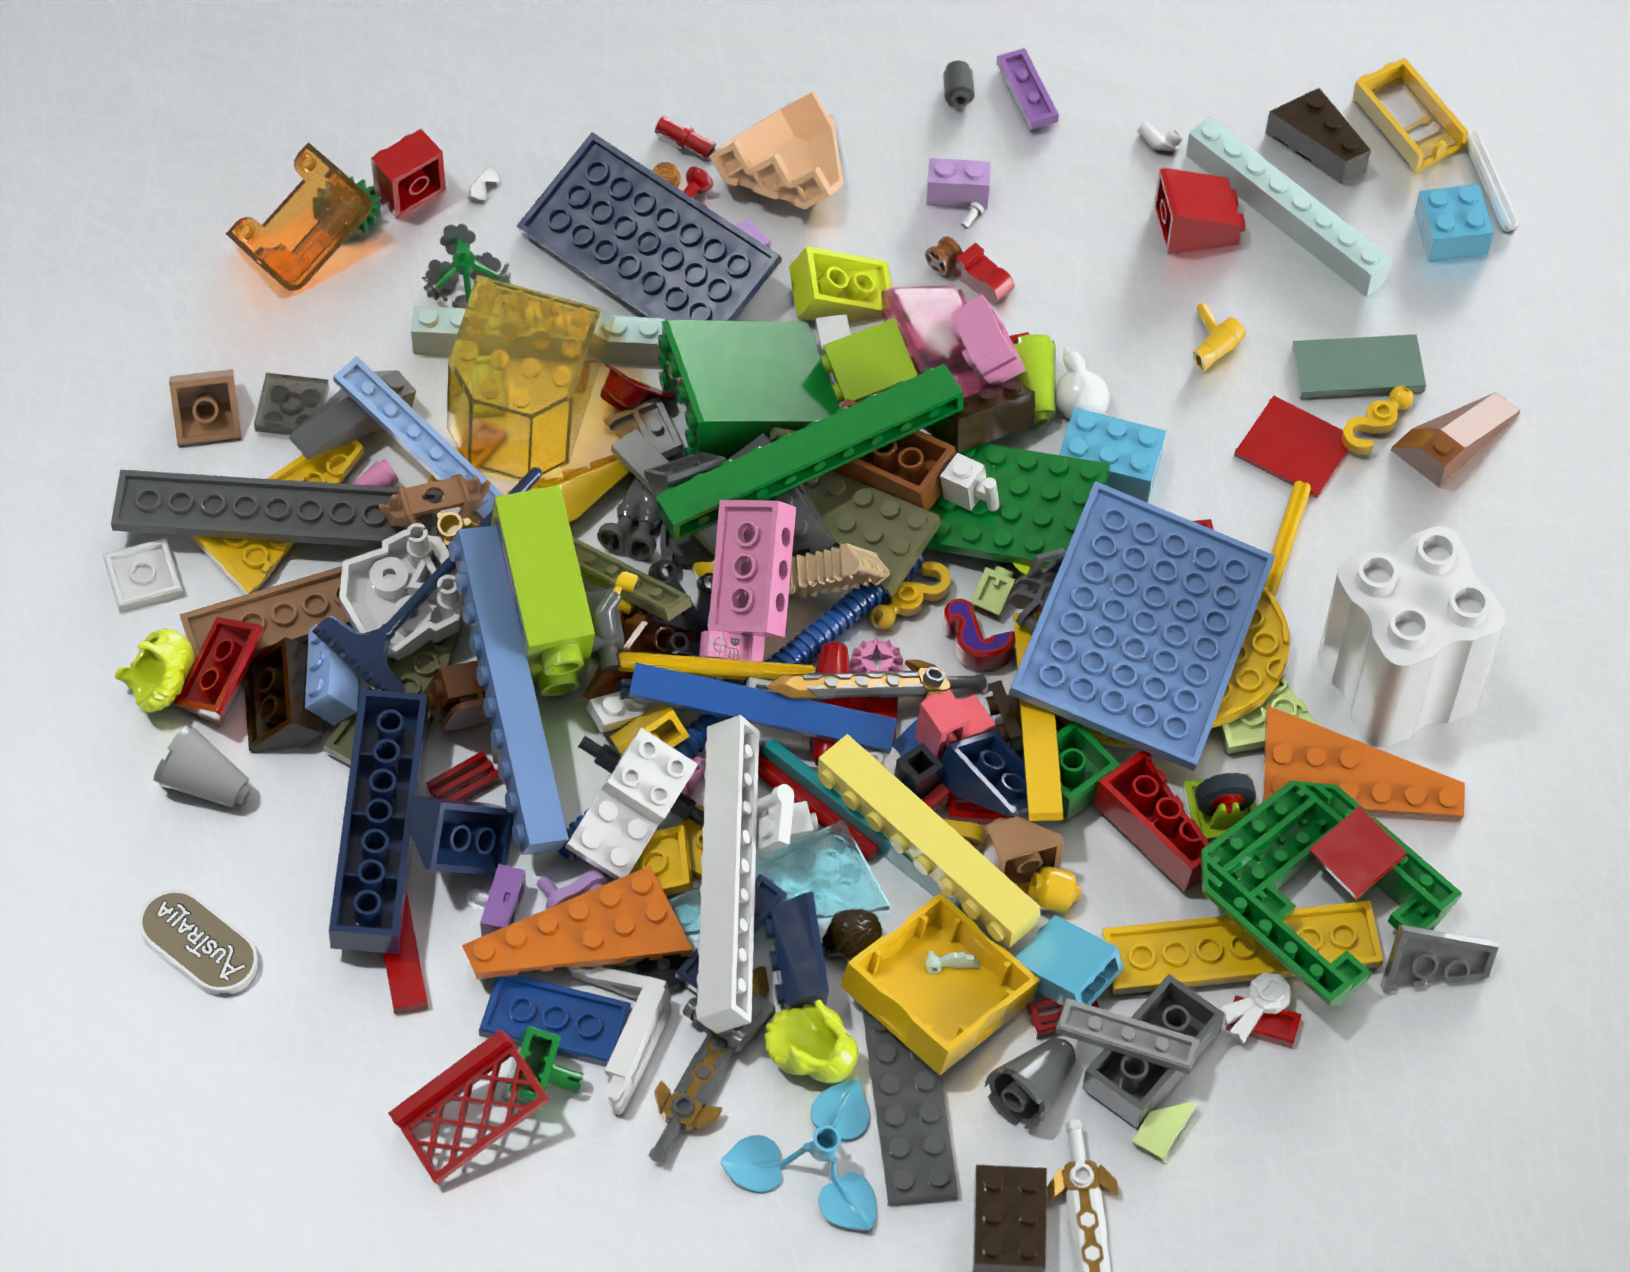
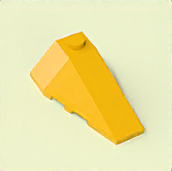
M613 454L590 462V469L588 467H579L562 471L563 478L557 477L545 480L544 477L540 478L530 490L560 485L568 520L571 522L582 515L630 470Z

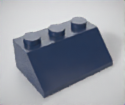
M414 796L408 830L425 869L495 875L499 864L507 866L514 821L512 813H509L506 807L482 802Z
M811 891L772 906L770 908V917L764 919L766 938L773 939L775 950L769 952L772 972L778 971L780 984L774 985L777 1005L783 1004L784 1009L802 1008L805 1004L814 1006L817 1000H821L825 1006L827 1003L829 988L814 894Z

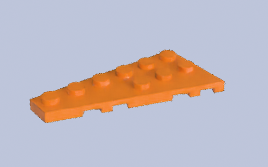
M1267 705L1262 802L1289 781L1338 785L1363 808L1372 813L1463 818L1464 782Z
M651 866L462 945V951L476 979L518 975L521 971L539 969L541 972L554 971V968L572 966L574 969L626 963L629 959L649 957V960L662 959V956L681 954V957L693 955V948Z

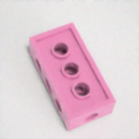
M720 500L708 631L715 630L744 636L758 635L785 638L796 507L781 501Z

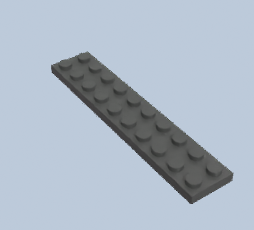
M120 470L111 519L112 531L382 548L383 540L405 529L407 530L406 527L390 526L386 517L379 511V505H387L389 498L393 494L399 493L400 487ZM431 490L426 493L423 500H427L430 503H439L443 500V493L438 490ZM441 511L417 517L421 524L425 526V530L427 529L430 536H438L437 514Z

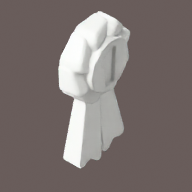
M1264 972L1252 980L1249 987V997L1220 1008L1225 1013L1226 1026L1240 1019L1231 1029L1230 1036L1238 1037L1239 1041L1244 1043L1263 1013L1277 1014L1289 1005L1291 987L1280 974Z

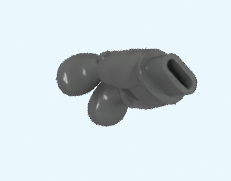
M635 477L622 503L617 506L618 523L603 524L598 530L597 539L605 549L613 554L621 555L626 547L630 529L638 521V528L629 539L627 553L631 559L644 560L654 554L657 543L650 534L651 531L658 527L662 519L658 514L656 496Z

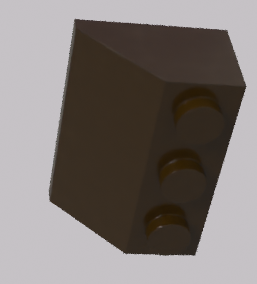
M1016 379L1007 380L998 386L983 389L978 393L964 397L962 411L922 429L935 438L955 446L956 452L960 453L1033 426L1035 392Z
M284 637L253 659L244 677L249 751L256 753L302 748L323 734L322 719L305 709L308 645Z

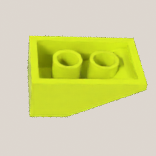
M806 246L789 265L798 319L816 322V318L847 314L848 321L891 317L896 314L887 261Z

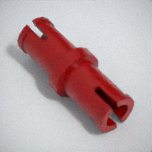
M664 115L655 126L654 132L675 142L677 148L681 150L686 148L705 160H709V155L715 151V142L695 133L694 128L690 126L683 127Z

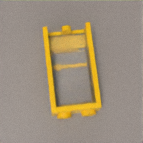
M1406 58L1397 62H1390L1382 69L1370 75L1365 74L1356 81L1352 101L1354 103L1357 102L1409 163L1410 169L1414 174L1464 150L1468 130Z

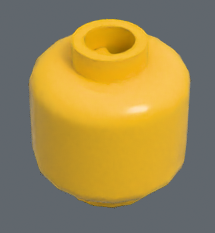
M1044 866L1038 873L1034 872L1029 882L1028 896L1041 907V910L1065 913L1072 904H1077L1079 901L1081 885L1076 883L1073 872Z

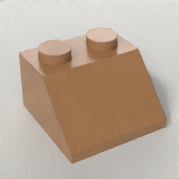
M233 369L170 376L169 387L177 445L241 438Z
M1019 816L1009 819L1003 817L986 825L983 856L1013 883L1017 884L1019 882L1024 884L1030 882L1032 874L1034 872L1038 873L1044 866L1060 868L1064 840L1062 835Z

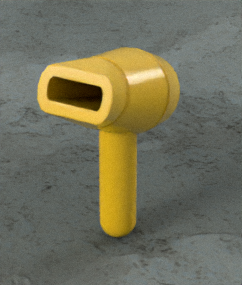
M1199 303L1196 311L1210 335L1201 346L1193 351L1195 366L1202 371H1206L1213 363L1239 345L1246 336V330L1241 322L1233 317H1229L1218 324L1208 305Z

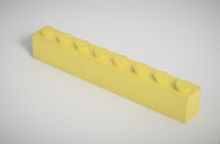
M848 734L818 758V777L821 783L828 789L833 788L841 795L843 802L848 808L853 811L857 810L862 814L874 831L882 832L897 852L905 853L913 860L917 870L923 875H929L934 879L946 896L955 898L970 918L978 919L986 926L988 933L993 939L998 942L1002 941L1011 948L1038 924L1041 907Z

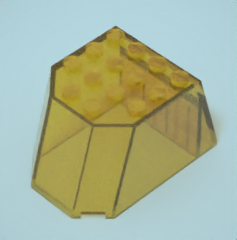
M477 275L448 362L447 430L462 456L479 471L520 481L533 467L540 468L542 475L559 466L562 468L569 464L615 317L598 307Z

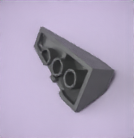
M398 370L374 371L412 408L416 389ZM340 389L290 434L289 439L307 459H310L382 429V427L347 393Z

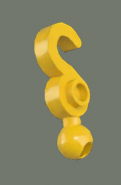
M1397 386L1390 392L1389 401H1374L1368 406L1365 417L1358 416L1348 420L1344 425L1342 433L1344 446L1355 454L1364 455L1371 453L1373 441L1358 439L1353 433L1357 431L1367 433H1386L1391 431L1396 425L1397 410H1406L1413 403V392L1405 386Z
M924 562L922 574L924 576L936 577L940 583L935 586H929L917 582H902L893 598H891L889 605L880 604L871 611L870 619L872 624L878 629L886 630L894 624L897 614L913 616L922 609L923 600L936 601L945 597L951 586L949 570L938 562Z

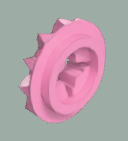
M875 637L872 641L866 642L863 640L859 647L854 648L851 657V668L853 673L902 671L903 658L899 647L895 648L890 640L884 642L879 641ZM875 653H878L882 660L879 670H876V665L872 661Z

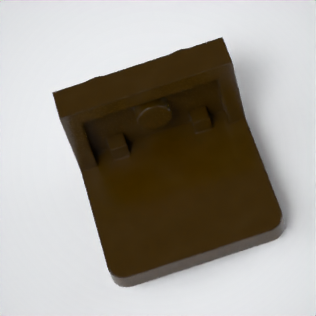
M1001 680L989 683L988 694L984 698L985 710L995 723V731L1018 755H1023L1020 700L1014 696L1007 695ZM1055 716L1057 733L1066 725Z

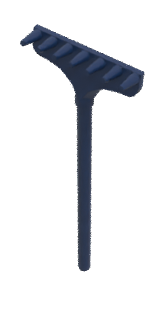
M533 467L508 494L529 491L541 478L542 470L538 467ZM493 510L477 527L491 526ZM449 556L389 621L379 629L367 633H355L342 626L334 618L329 617L323 619L312 632L373 690L404 693L403 683L388 666L387 652L390 641L395 636L396 631L438 588L437 582L439 578L443 575H450L456 569V564L451 561Z

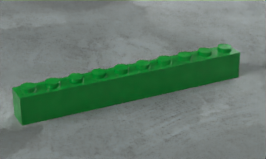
M945 364L936 368H928L910 380L900 381L886 391L869 395L862 402L851 407H843L835 414L822 420H815L805 428L792 434H784L778 440L766 446L756 447L748 454L735 460H727L719 467L707 473H699L683 484L666 488L661 494L656 495L658 514L674 541L682 540L718 523L720 500L766 501L962 411L963 391Z

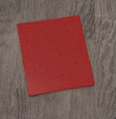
M1273 395L1243 441L1235 449L1234 456L1294 486L1296 481L1310 484V495L1317 498L1349 450L1343 444L1342 429Z

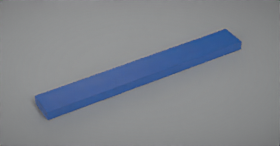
M637 662L635 663L628 696L728 719L741 715L751 724L838 742L848 734L861 747L885 753L891 752L897 719L808 699H790L771 691Z

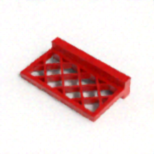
M501 1029L388 1112L395 1125L399 1126L431 1179L436 1184H439L551 1101L519 1052V1047L514 1039ZM510 1057H513L517 1063L514 1079L499 1077L501 1064ZM523 1074L525 1075L527 1080H522ZM479 1080L490 1081L486 1100L470 1098L473 1085ZM497 1082L513 1084L509 1103L493 1101ZM520 1085L534 1089L538 1096L527 1105L516 1104ZM451 1101L462 1102L457 1121L442 1119L444 1108ZM469 1103L484 1105L480 1124L465 1122ZM492 1106L507 1108L505 1121L499 1126L488 1125ZM423 1122L433 1123L429 1142L418 1140L412 1131ZM441 1124L456 1126L452 1145L437 1143ZM464 1127L479 1129L477 1141L471 1147L460 1146ZM423 1147H428L427 1153L424 1151ZM435 1148L450 1150L448 1164L437 1171L432 1163Z

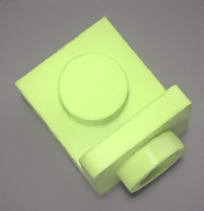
M996 566L995 570L986 567L970 602L972 605L1001 617L1013 589L1016 590L1017 581L1012 579L1014 573L999 566Z

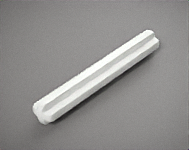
M1478 131L1468 132L1465 146L1499 223L1506 232L1515 230L1519 224L1518 217L1484 141Z

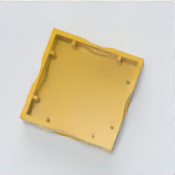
M940 892L908 916L906 921L897 930L879 938L847 963L840 987L938 1075H941L1025 1009L1028 1003H1032L1040 979L1005 948L990 940L973 920ZM931 950L939 958L953 952H964L967 955H974V959H977L980 963V968H952L950 966H943L939 973L929 974L926 969L925 959L928 957V951Z

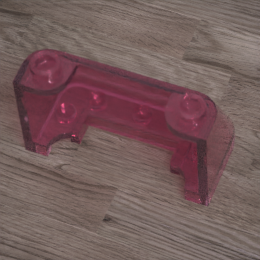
M953 285L892 287L881 291L882 321L885 322L895 318L917 375H920L928 368H936L945 364L962 389L963 398L978 393L980 390L992 388L986 379L980 381L974 369L969 367L962 354L964 348L961 343L957 342L950 329L954 322L949 313L966 304V299L961 289L956 290Z

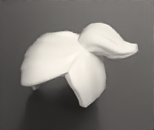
M1069 346L1064 347L1063 362L1068 372L1062 376L1056 386V407L1058 411L1068 419H1071L1074 407L1104 414L1110 399L1107 384L1103 378L1085 369V360L1079 352L1072 351Z

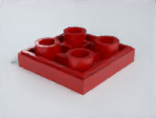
M1360 805L1309 849L1310 854L1356 900L1406 857V851Z

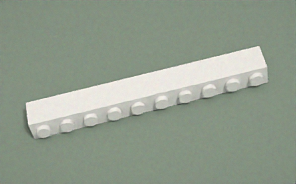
M741 715L707 726V741L705 743L706 769L704 771L705 798L703 799L704 826L702 828L703 855L701 857L702 884L700 886L701 914L699 915L700 942L698 945L699 970L697 975L698 998L696 1015L697 1020L716 1034L751 1023L759 730Z

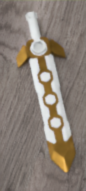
M1070 1120L1065 1123V1128L1068 1133L1072 1162L1064 1165L1063 1170L1059 1168L1048 1184V1200H1054L1066 1190L1071 1239L1074 1243L1077 1272H1111L1101 1190L1117 1196L1119 1194L1118 1183L1102 1165L1098 1167L1092 1160L1086 1161L1082 1136L1083 1124L1080 1120Z

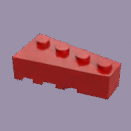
M1142 750L1098 781L1092 804L1178 887L1186 892L1202 880L1201 851L1210 843L1195 820L1190 819L1184 811V803L1178 795L1174 796L1168 787L1166 776L1161 769L1157 770L1151 761L1152 755Z

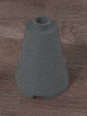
M1053 1037L993 1070L985 1081V1087L989 1084L991 1093L988 1095V1099L996 1111L1014 1125L1018 1122L1028 1124L1025 1127L1026 1129L1038 1126L1045 1118L1076 1062V1054L1072 1044L1065 1039Z

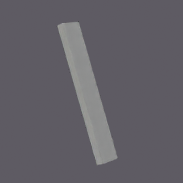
M635 429L611 445V452L655 495L645 478L644 470L668 463L669 461ZM718 523L693 534L714 556Z

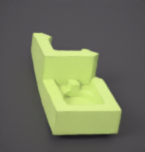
M1193 1102L1150 1111L1132 1142L1164 1160L1179 1132L1183 1131L1197 1105Z

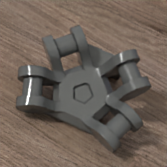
M1063 548L1035 556L1027 575L1018 578L1015 586L1017 590L1009 598V602L1013 607L1024 609L1017 617L1016 623L1020 627H1027L1031 631L1030 636H1032L1038 622L1033 615L1038 608L1043 609L1066 554ZM1049 559H1054L1051 563L1047 564L1046 568H1041L1040 565Z

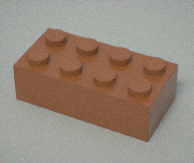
M847 398L839 409L851 407L857 404V402ZM918 430L832 471L929 511L943 492L940 475L956 455V448Z

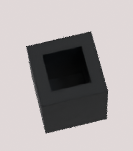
M921 743L896 760L894 776L918 798L922 799L936 786L941 784L944 765L924 743Z

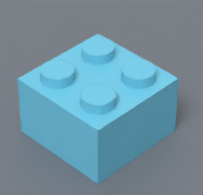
M1479 184L1419 191L1414 214L1428 262L1488 255L1493 237V229Z

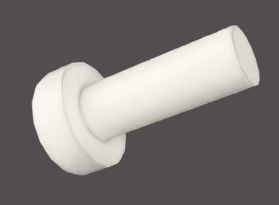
M977 202L971 203L969 207L971 211L961 223L963 228L967 229L976 215L983 213L984 208L981 204Z

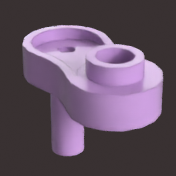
M592 870L583 874L574 883L560 889L546 876L538 880L537 886L548 897L546 902V909L603 886L609 883V881L601 872Z

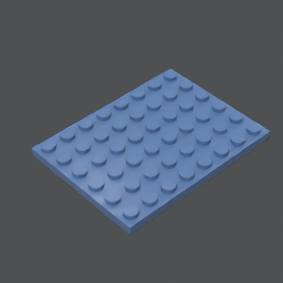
M1095 481L1008 694L1195 771L1276 556Z

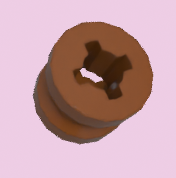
M944 236L938 241L936 247L931 246L925 251V259L933 271L937 274L945 275L951 270V265L956 264V257L963 253L955 240Z

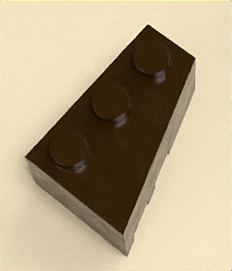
M1320 88L1269 111L1265 134L1272 139L1276 136L1288 144L1290 151L1295 154L1300 152L1311 160V165L1340 184L1366 173L1371 149Z

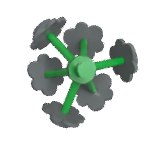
M462 223L458 226L453 224L447 225L443 230L444 236L440 238V244L445 246L448 254L453 255V262L450 264L447 261L441 263L436 259L431 260L428 264L429 270L425 273L426 277H422V280L426 283L423 289L427 292V297H432L435 301L441 298L444 302H447V297L441 291L451 292L454 289V284L459 280L458 274L463 275L465 295L457 296L455 301L452 302V307L480 309L483 307V304L488 302V297L480 296L477 293L472 294L470 278L474 279L478 287H485L489 281L495 282L492 293L495 294L498 288L504 290L506 285L510 284L511 273L507 272L510 263L506 262L502 271L498 274L497 272L501 269V261L499 259L493 258L489 252L483 253L482 256H474L472 251L469 250L470 244L476 240V235L472 230H468L466 224Z

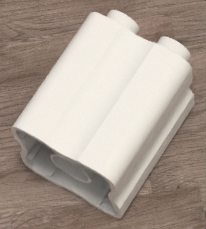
M1431 527L1408 536L1402 544L1392 549L1383 551L1370 550L1348 558L1338 568L1317 657L1330 683L1337 687L1347 698L1351 708V719L1361 736L1372 746L1380 748L1391 746L1411 738L1417 730L1426 725L1453 722L1473 714L1480 706L1506 622V614L1492 590L1483 585L1475 576L1470 563L1471 556L1458 535L1447 527Z

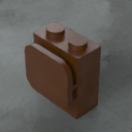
M477 660L440 667L423 692V694H427L428 711L431 712L433 721L444 719L442 721L444 730H457L491 722L490 717H486L484 712L485 692L483 686H480L477 681Z

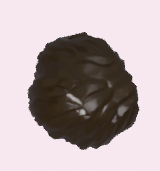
M850 909L839 911L834 914L826 929V933L822 938V949L825 950L828 957L843 956L849 962L881 938L883 928L876 914L867 910Z

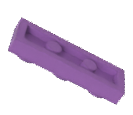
M1023 48L998 55L997 65L1029 129L1032 130L1057 123L1059 113L1026 49Z

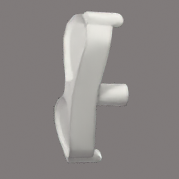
M489 166L483 170L470 186L467 199L483 201L486 198L485 182L497 183L501 180L496 167Z

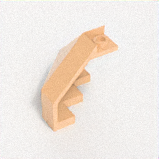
M814 91L787 104L724 143L709 155L725 183L734 186L741 185L752 189L755 193L775 200L779 198L794 203L793 206L807 209L830 197L844 184L833 116L827 115Z

